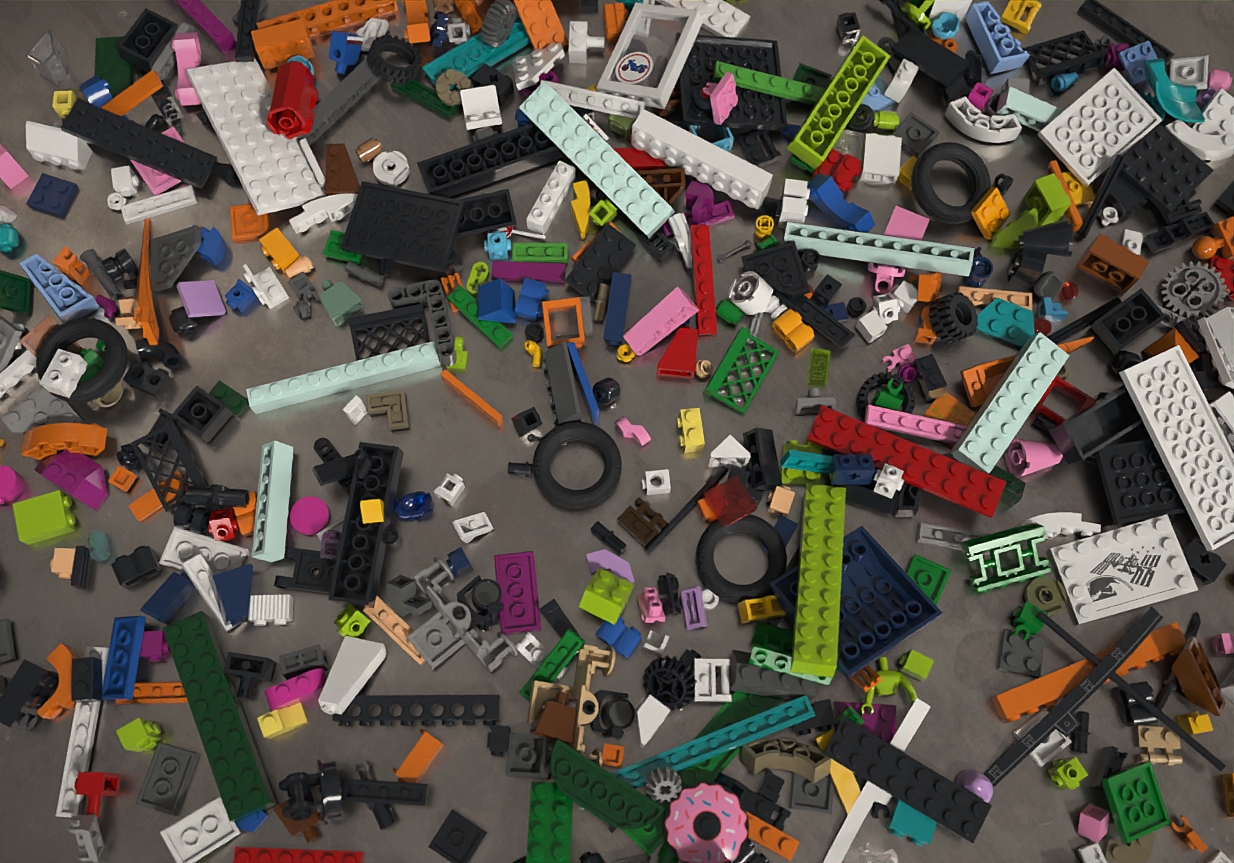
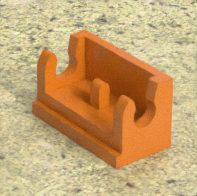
M66 246L52 262L68 279L80 286L84 285L83 282L90 274L88 268L83 274H79L84 264Z

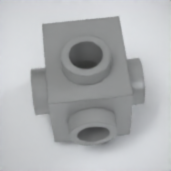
M461 17L451 18V21H448V26H445L446 37H449L450 42H454V44H462L464 41H467V35H470V26ZM460 27L461 31L456 32L454 28Z

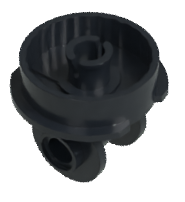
M319 759L317 760V773L296 772L279 782V789L287 791L290 798L288 800L289 806L282 810L284 818L301 821L310 818L314 813L322 812L324 825H328V820L342 817L341 786L335 761L321 763ZM318 785L322 800L312 802L309 787Z

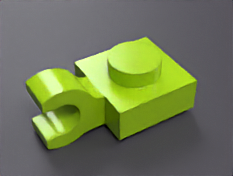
M455 337L457 361L452 366H446L447 370L466 372L468 351H463V337Z

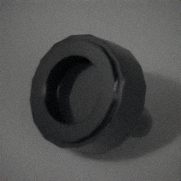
M999 174L994 180V186L1003 194L1010 188L1014 180L1009 175Z

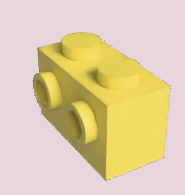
M700 408L680 410V415L677 416V427L681 428V435H679L680 446H683L684 453L703 451L705 441Z

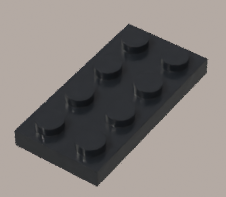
M606 223L564 281L594 303L595 299H597L600 283L608 285L612 279L613 272L619 270L636 244L609 223Z

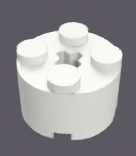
M753 271L741 274L742 277L738 281L735 279L731 284L728 292L729 298L747 315L765 312L773 289Z

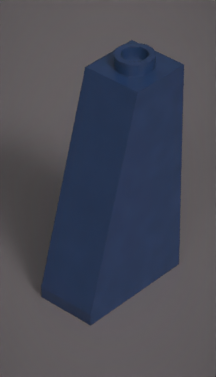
M617 272L612 274L603 340L607 341L608 345L618 346V343L623 342L632 274Z

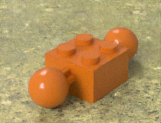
M1234 217L1217 222L1210 229L1214 239L1209 236H1201L1192 245V252L1199 259L1211 258L1215 255L1218 248L1224 259H1234Z

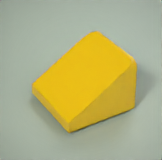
M382 500L360 501L364 524L384 522Z

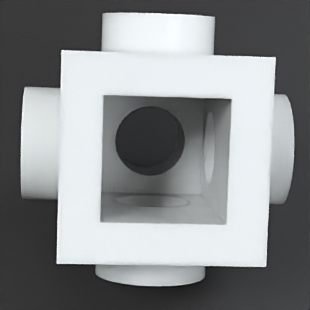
M891 293L872 296L873 307H871V311L875 310L885 324L898 320L900 306L897 298Z
M885 463L883 469H878L874 480L877 483L873 491L892 499L895 491H900L904 480L901 477L904 471Z

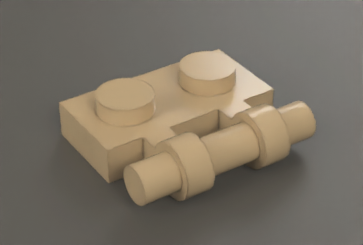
M1135 726L1136 747L1145 749V753L1138 754L1139 762L1151 761L1152 764L1165 763V765L1172 766L1174 764H1182V756L1173 754V749H1181L1180 737L1168 727ZM1154 748L1163 749V754H1155Z

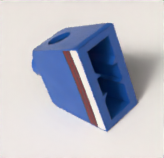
M332 30L329 59L337 62L336 72L345 74L347 65H355L357 63L364 37L351 32Z

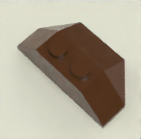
M685 168L636 171L669 205L674 202L686 187Z
M1191 636L1172 664L1173 674L1176 675L1180 688L1185 693L1187 700L1215 716H1220L1225 700L1221 696L1218 680L1200 641Z

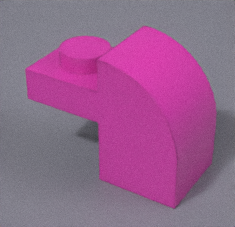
M977 82L967 99L974 107L982 111L994 90Z

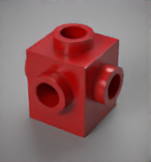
M232 508L212 511L208 528L210 534H213L215 541H228L235 538L239 526Z

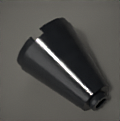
M1064 219L1023 231L1022 235L1018 237L1019 247H1022L1025 251L1071 257L1073 252L1069 251V246L1073 245V226L1069 224L1071 219Z

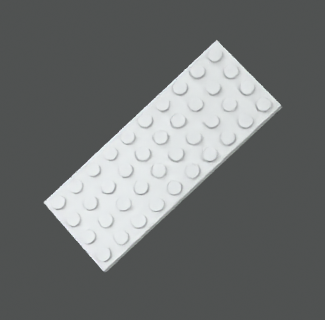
M255 58L254 62L233 61L187 69L186 74L257 215L301 206L313 200L326 197L325 190L320 187L297 137L288 140L281 133L280 136L274 134L266 122L273 91Z
M1180 346L1173 347L1119 372L1206 550H1214L1234 539V454Z

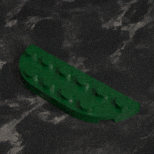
M559 739L556 740L550 759L551 773L556 786L569 800L606 824L624 830L639 829L647 826L662 814L665 809L664 807Z

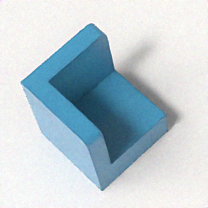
M1044 297L1038 304L1040 322L1063 321L1068 315V311H1062L1060 303H1052L1051 297Z

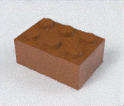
M1099 233L1085 250L1076 266L1125 294L1140 279L1149 261L1144 259L1143 256L1128 250L1125 246L1112 241L1108 236Z

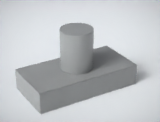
M811 388L808 390V398H797L795 414H818L822 405L835 410L836 399L835 397H820L819 389Z

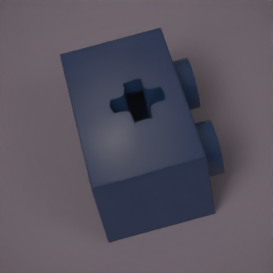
M833 454L828 468L831 484L870 485L876 471L872 455Z

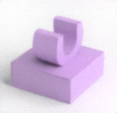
M1211 87L1200 89L1195 101L1197 106L1204 109L1214 96L1216 90Z

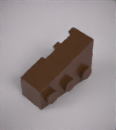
M345 143L326 144V196L348 193L358 194L360 185Z

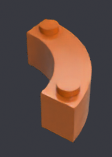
M402 0V5L406 6L407 29L404 30L405 39L409 40V44L431 41L429 17H425V14L428 13L427 0Z
M55 423L34 427L24 434L21 455L41 460L49 455L57 454L58 450L68 449L70 453L97 456L105 449L107 428L100 427V425L95 423Z

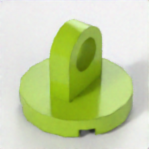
M925 0L919 8L905 2L901 7V11L904 12L905 10V15L917 27L922 26V30L925 31L931 26V22L924 12L935 0Z

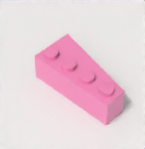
M677 286L636 325L627 329L623 337L634 353L642 356L697 313L699 309L689 295Z

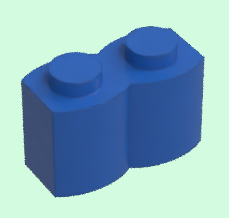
M529 278L524 279L514 310L515 316L537 321L538 317L542 316V302L547 300L549 295L547 283Z
M619 617L615 625L605 620L595 636L605 644L613 646L617 653L628 660L642 640V637H640L641 632L632 626L631 628L623 624L625 621L621 617Z

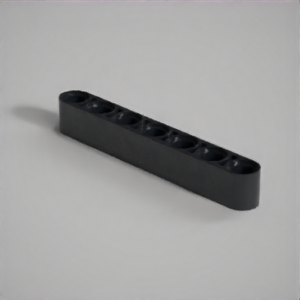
M319 438L315 441L314 450L324 463L342 458L341 454L327 438ZM328 445V449L325 452H321V448ZM353 476L345 482L343 479L338 480L348 496ZM390 522L388 536L396 534V538L392 542L387 541L386 545L390 548H396L401 544L402 536L393 523Z

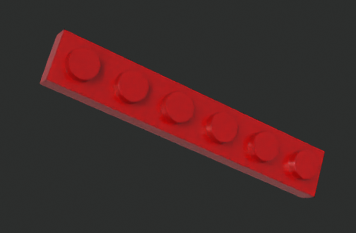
M691 225L690 240L695 305L699 309L696 313L698 335H716L717 324L709 225Z
M235 847L233 863H363L364 852Z

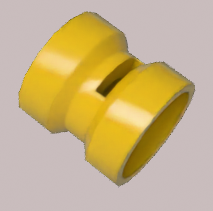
M767 215L758 217L754 230L757 238L765 240L769 234H772L774 221L771 217Z

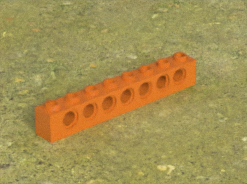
M331 0L303 10L257 23L258 29L303 18L309 36L313 37L399 10L396 0Z

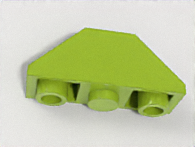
M1035 207L1030 211L1028 209L1025 210L1018 220L1013 219L1006 225L1007 228L996 231L993 234L994 238L990 243L991 246L1014 250L1016 248L1019 249V235H1022L1023 231L1037 227L1038 208Z

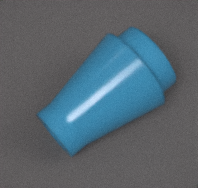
M1075 72L1057 74L1052 78L1051 86L1053 90L1061 92L1073 83H1076L1078 75Z

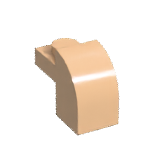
M127 296L119 299L121 315L115 318L116 326L123 325L124 329L142 328L133 320L136 296Z

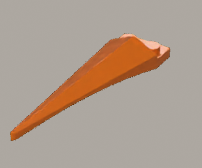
M149 218L144 221L133 320L140 327L142 326L143 336L147 338L149 345H158L159 327L153 305L149 274Z
M1094 337L1078 339L1058 344L1057 346L1068 354L1090 342ZM1017 355L976 364L973 367L960 371L971 407H977L986 401Z

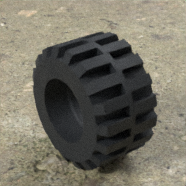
M953 292L932 302L929 308V321L932 325V330L935 331L936 336L940 337L943 342L953 343L970 337L976 332V327L978 326L976 308H974L972 301L967 296H964L963 293Z

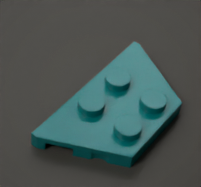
M998 297L978 314L976 331L1020 348L1024 346L1029 337L1035 335L1033 311Z

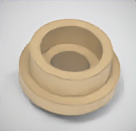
M704 359L697 361L695 364L696 374L701 378L709 377L713 371L711 362Z

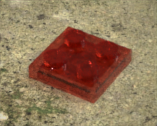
M737 475L703 493L704 499L723 528L751 514L758 508Z

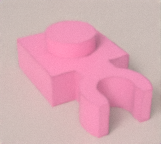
M907 344L891 352L892 356L884 357L881 363L889 362L891 366L887 367L886 371L890 372L896 365L900 368L905 363L913 364L917 357L910 345Z

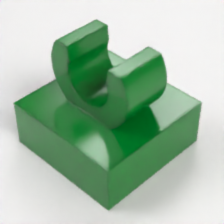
M850 706L835 719L837 724L842 717L847 718L858 726L865 722Z

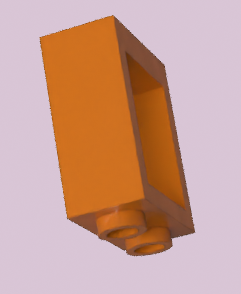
M580 297L542 302L548 349L565 341L567 344L575 343L577 349L582 348V345H586ZM576 309L579 338L552 341L549 313Z

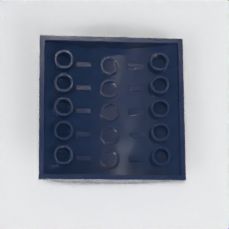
M863 526L843 537L836 670L849 678L943 614ZM798 566L769 583L771 590L793 627Z

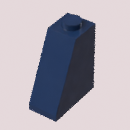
M252 563L212 575L209 581L225 626L229 624L232 626L240 625L248 616L253 573Z
M182 571L181 574L173 572L142 606L140 611L166 625H170L181 611L195 585L185 572Z

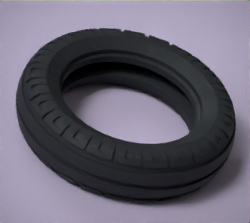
M955 142L939 143L925 150L917 159L911 176L912 191L920 208L934 220L945 224H961L973 219L971 210L991 188L990 175L981 157L969 147ZM943 160L952 161L966 172L971 183V195L965 205H948L936 195L931 184V172L936 162Z
M78 318L61 324L45 338L36 358V370L40 381L58 349L65 351L72 343L83 338L100 339L104 341L107 349L106 361L101 370L92 378L77 383V387L72 392L70 398L49 392L50 394L67 402L83 403L106 395L119 383L127 367L128 350L122 335L112 325L99 319Z
M568 422L553 428L540 440L533 456V474L542 493L552 502L573 509L591 507L606 499L615 489L622 470L620 451L613 438L600 427L587 422ZM581 440L591 443L603 456L605 463L603 474L589 488L582 490L565 488L551 474L550 461L552 455L558 447L569 441Z
M734 513L715 520L703 532L696 549V565L703 583L712 593L726 601L740 603L744 600L763 598L773 592L769 583L785 574L787 553L780 534L770 523L755 515ZM733 532H746L756 536L766 546L769 564L762 578L751 584L740 585L726 580L718 572L714 563V549L724 536Z

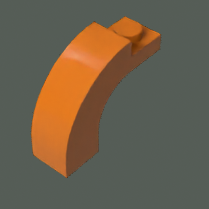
M63 643L46 657L58 672L59 684L56 692L37 711L42 718H54L62 711V707L72 709L76 702L71 701L72 659L80 657L69 645Z

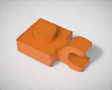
M1180 815V818L1183 820V825L1177 826L1171 821V826L1176 831L1184 832L1187 835L1184 839L1193 850L1197 847L1202 853L1208 849L1189 825L1185 816Z

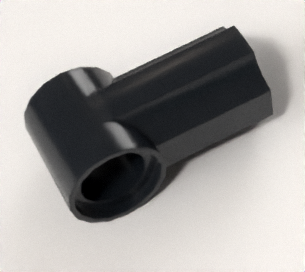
M365 802L369 810H372L381 830L398 822L391 804Z

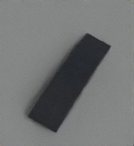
M1203 212L1184 218L1176 224L1166 226L1161 231L1149 234L1143 239L1151 252L1156 253L1209 231L1215 224L1208 213Z

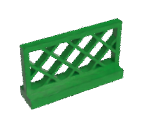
M743 326L737 332L703 391L705 395H711L742 415L748 408L779 353L775 348L748 333L749 330ZM747 339L754 342L756 349L747 351L745 345ZM767 350L773 355L769 360L763 361L761 351ZM757 352L760 362L751 363L748 354ZM745 355L747 365L738 366L736 358ZM761 365L762 374L754 376L752 366ZM748 367L751 377L742 379L739 369ZM736 370L738 380L729 382L728 372ZM752 380L754 388L746 392L743 382ZM739 383L742 393L733 395L730 385ZM727 386L730 396L723 397L717 391L720 387ZM743 396L745 401L743 408L736 405L734 397Z

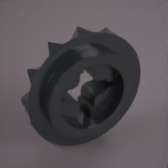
M860 104L847 125L852 130H858L859 132L862 129H867L870 124H873V119L875 118L872 108L866 104ZM861 115H863L864 120H859V122H857L858 120L856 117H861Z

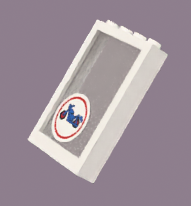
M635 3L596 87L598 92L645 101V106L665 109L703 23L699 11Z

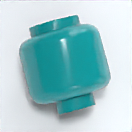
M0 224V251L12 252V249L19 246L18 230L13 228L12 225Z

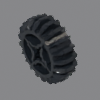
M666 655L664 658L660 656L656 660H652L647 666L642 678L645 680L643 687L648 688L646 694H651L665 707H670L671 710L676 708L680 710L694 698V685L697 683V680L693 677L695 671L689 670L690 664L686 666L683 664L684 659L677 661L676 656L670 658L669 655Z

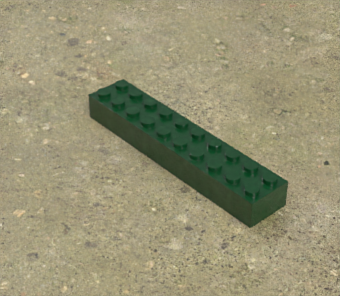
M200 611L163 627L229 821L237 823L276 805L238 697H236L237 694L231 677L224 673L226 663L209 616Z

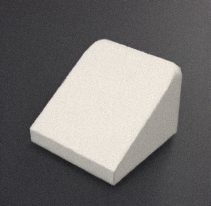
M0 206V224L10 225L18 215L7 207Z

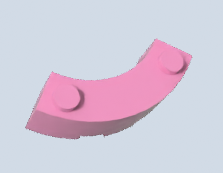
M198 33L175 34L171 44L173 51L176 52L178 65V85L175 89L176 98L180 100L181 106L201 104L186 74L187 69L202 67L200 65L202 52Z

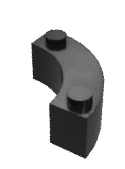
M953 453L941 454L953 459ZM904 482L896 499L895 517H915L919 510V498L923 489Z

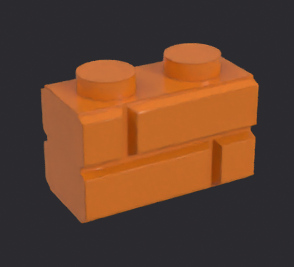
M623 3L604 4L603 18L606 40L608 44L616 43L626 25V20H628V9L624 10Z

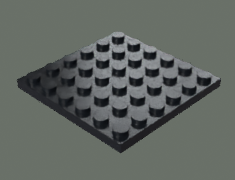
M676 33L675 46L677 45L682 33ZM697 35L678 77L682 125L786 131L788 125L783 97L736 86L737 104L732 108L729 116L725 118L721 125L714 123L712 109L699 108L695 104L693 92L699 84L714 81V67L717 61L782 77L777 40Z

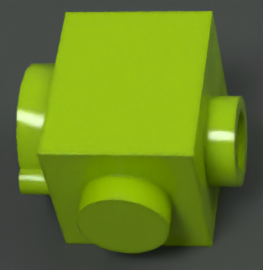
M606 198L605 200H600L589 214L592 216L591 219L595 224L605 226L606 223H610L618 214V207L610 199Z

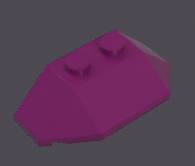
M68 449L58 450L57 454L44 457L34 469L96 511L109 495L103 467L84 454L70 453Z

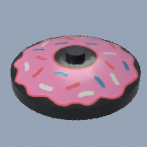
M696 782L682 788L680 792H677V798L673 797L668 804L663 821L664 836L671 852L682 863H732L741 854L746 845L749 834L748 815L739 797L729 788L715 782Z

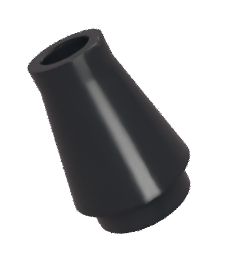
M220 162L214 164L213 171L228 181L236 182L239 180L232 164Z

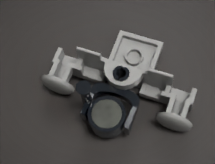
M434 557L435 564L414 576L416 585L431 600L439 612L411 633L407 639L432 670L465 643L490 673L502 663V658L508 653L514 657L517 656L518 652L514 643L504 633H496L498 640L489 645L486 640H482L474 629L469 632L467 631L471 620L478 625H484L489 620L495 621L497 614L504 610V604L501 602L502 591L497 582L491 579L481 580V577L478 575L457 593L458 602H450L438 585L445 577L449 581H452L454 578L450 568L442 559ZM471 589L474 607L479 611L489 612L486 616L476 613L467 603L465 594ZM451 621L457 628L456 634L446 625L447 622Z

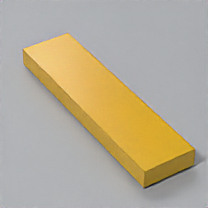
M834 729L814 737L818 748L822 751L825 750L835 731ZM831 759L829 774L848 815L861 791L853 772Z

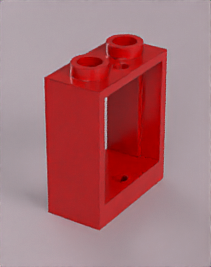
M1055 376L1032 411L1037 415L1041 413L1052 422H1057L1058 425L1066 419L1042 405L1051 389L1056 390L1080 405L1076 413L1093 404L1095 399L1060 377Z

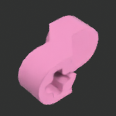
M625 416L614 422L617 430L623 437L634 438L641 447L651 441L649 434L643 426L631 425Z

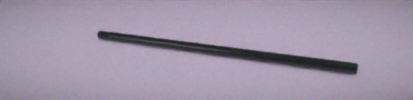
M1043 611L1037 614L1036 617L1095 667L1101 662L1098 657ZM1114 672L1109 677L1219 771L1226 767L1223 762L1117 673Z

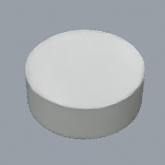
M709 589L702 591L704 608L707 610L715 608L719 597Z

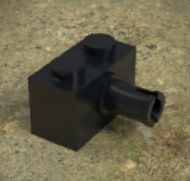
M228 652L224 673L241 678L236 697L250 699L253 681L256 679L270 681L275 661L266 657Z

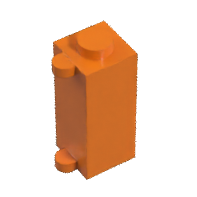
M421 729L419 732L423 734L400 768L396 769L394 767L392 769V772L399 777L397 781L418 783L444 744Z

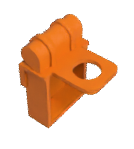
M928 271L927 273L909 276L908 283L913 284L915 279H919L917 301L929 302L939 298L942 272Z

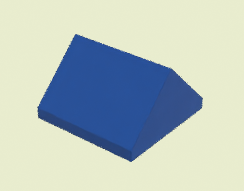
M499 278L478 286V320L506 323L516 322L514 312L515 292L507 283Z

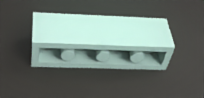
M1009 87L1000 95L996 113L1002 116L1015 114L1019 123L1040 132L1064 110L1041 101L1032 95L1023 93L1016 88Z

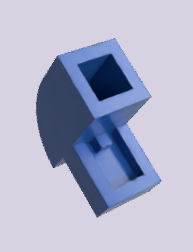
M201 226L202 243L197 252L203 259L218 266L225 256L226 243L215 227L209 231Z

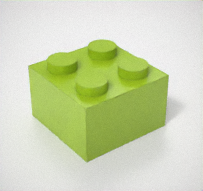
M1055 173L1035 180L1023 197L1030 210L1035 207L1038 208L1039 227L1059 221L1072 204L1069 195L1065 193L1062 183L1057 179Z
M598 568L585 589L579 608L615 625L628 603L635 585L611 574L609 571Z

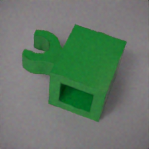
M891 378L888 382V388L883 386L881 391H876L872 399L875 401L874 406L898 411L904 398L903 395L898 393L902 389L903 383L900 382L898 387L892 386L894 378Z
M1028 601L1022 606L1018 605L1013 612L1015 618L1012 624L1017 627L1013 630L1012 635L1015 636L1021 631L1024 635L1022 641L1027 640L1030 634L1035 635L1043 628L1044 623L1036 617L1037 614L1043 611L1048 616L1049 613Z

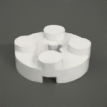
M398 151L382 152L373 161L375 178L380 183L390 187H396L402 183L410 172L406 157ZM388 166H395L394 170L388 171Z

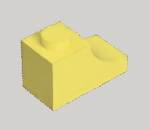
M301 702L283 709H276L257 718L264 738L272 739L309 722Z

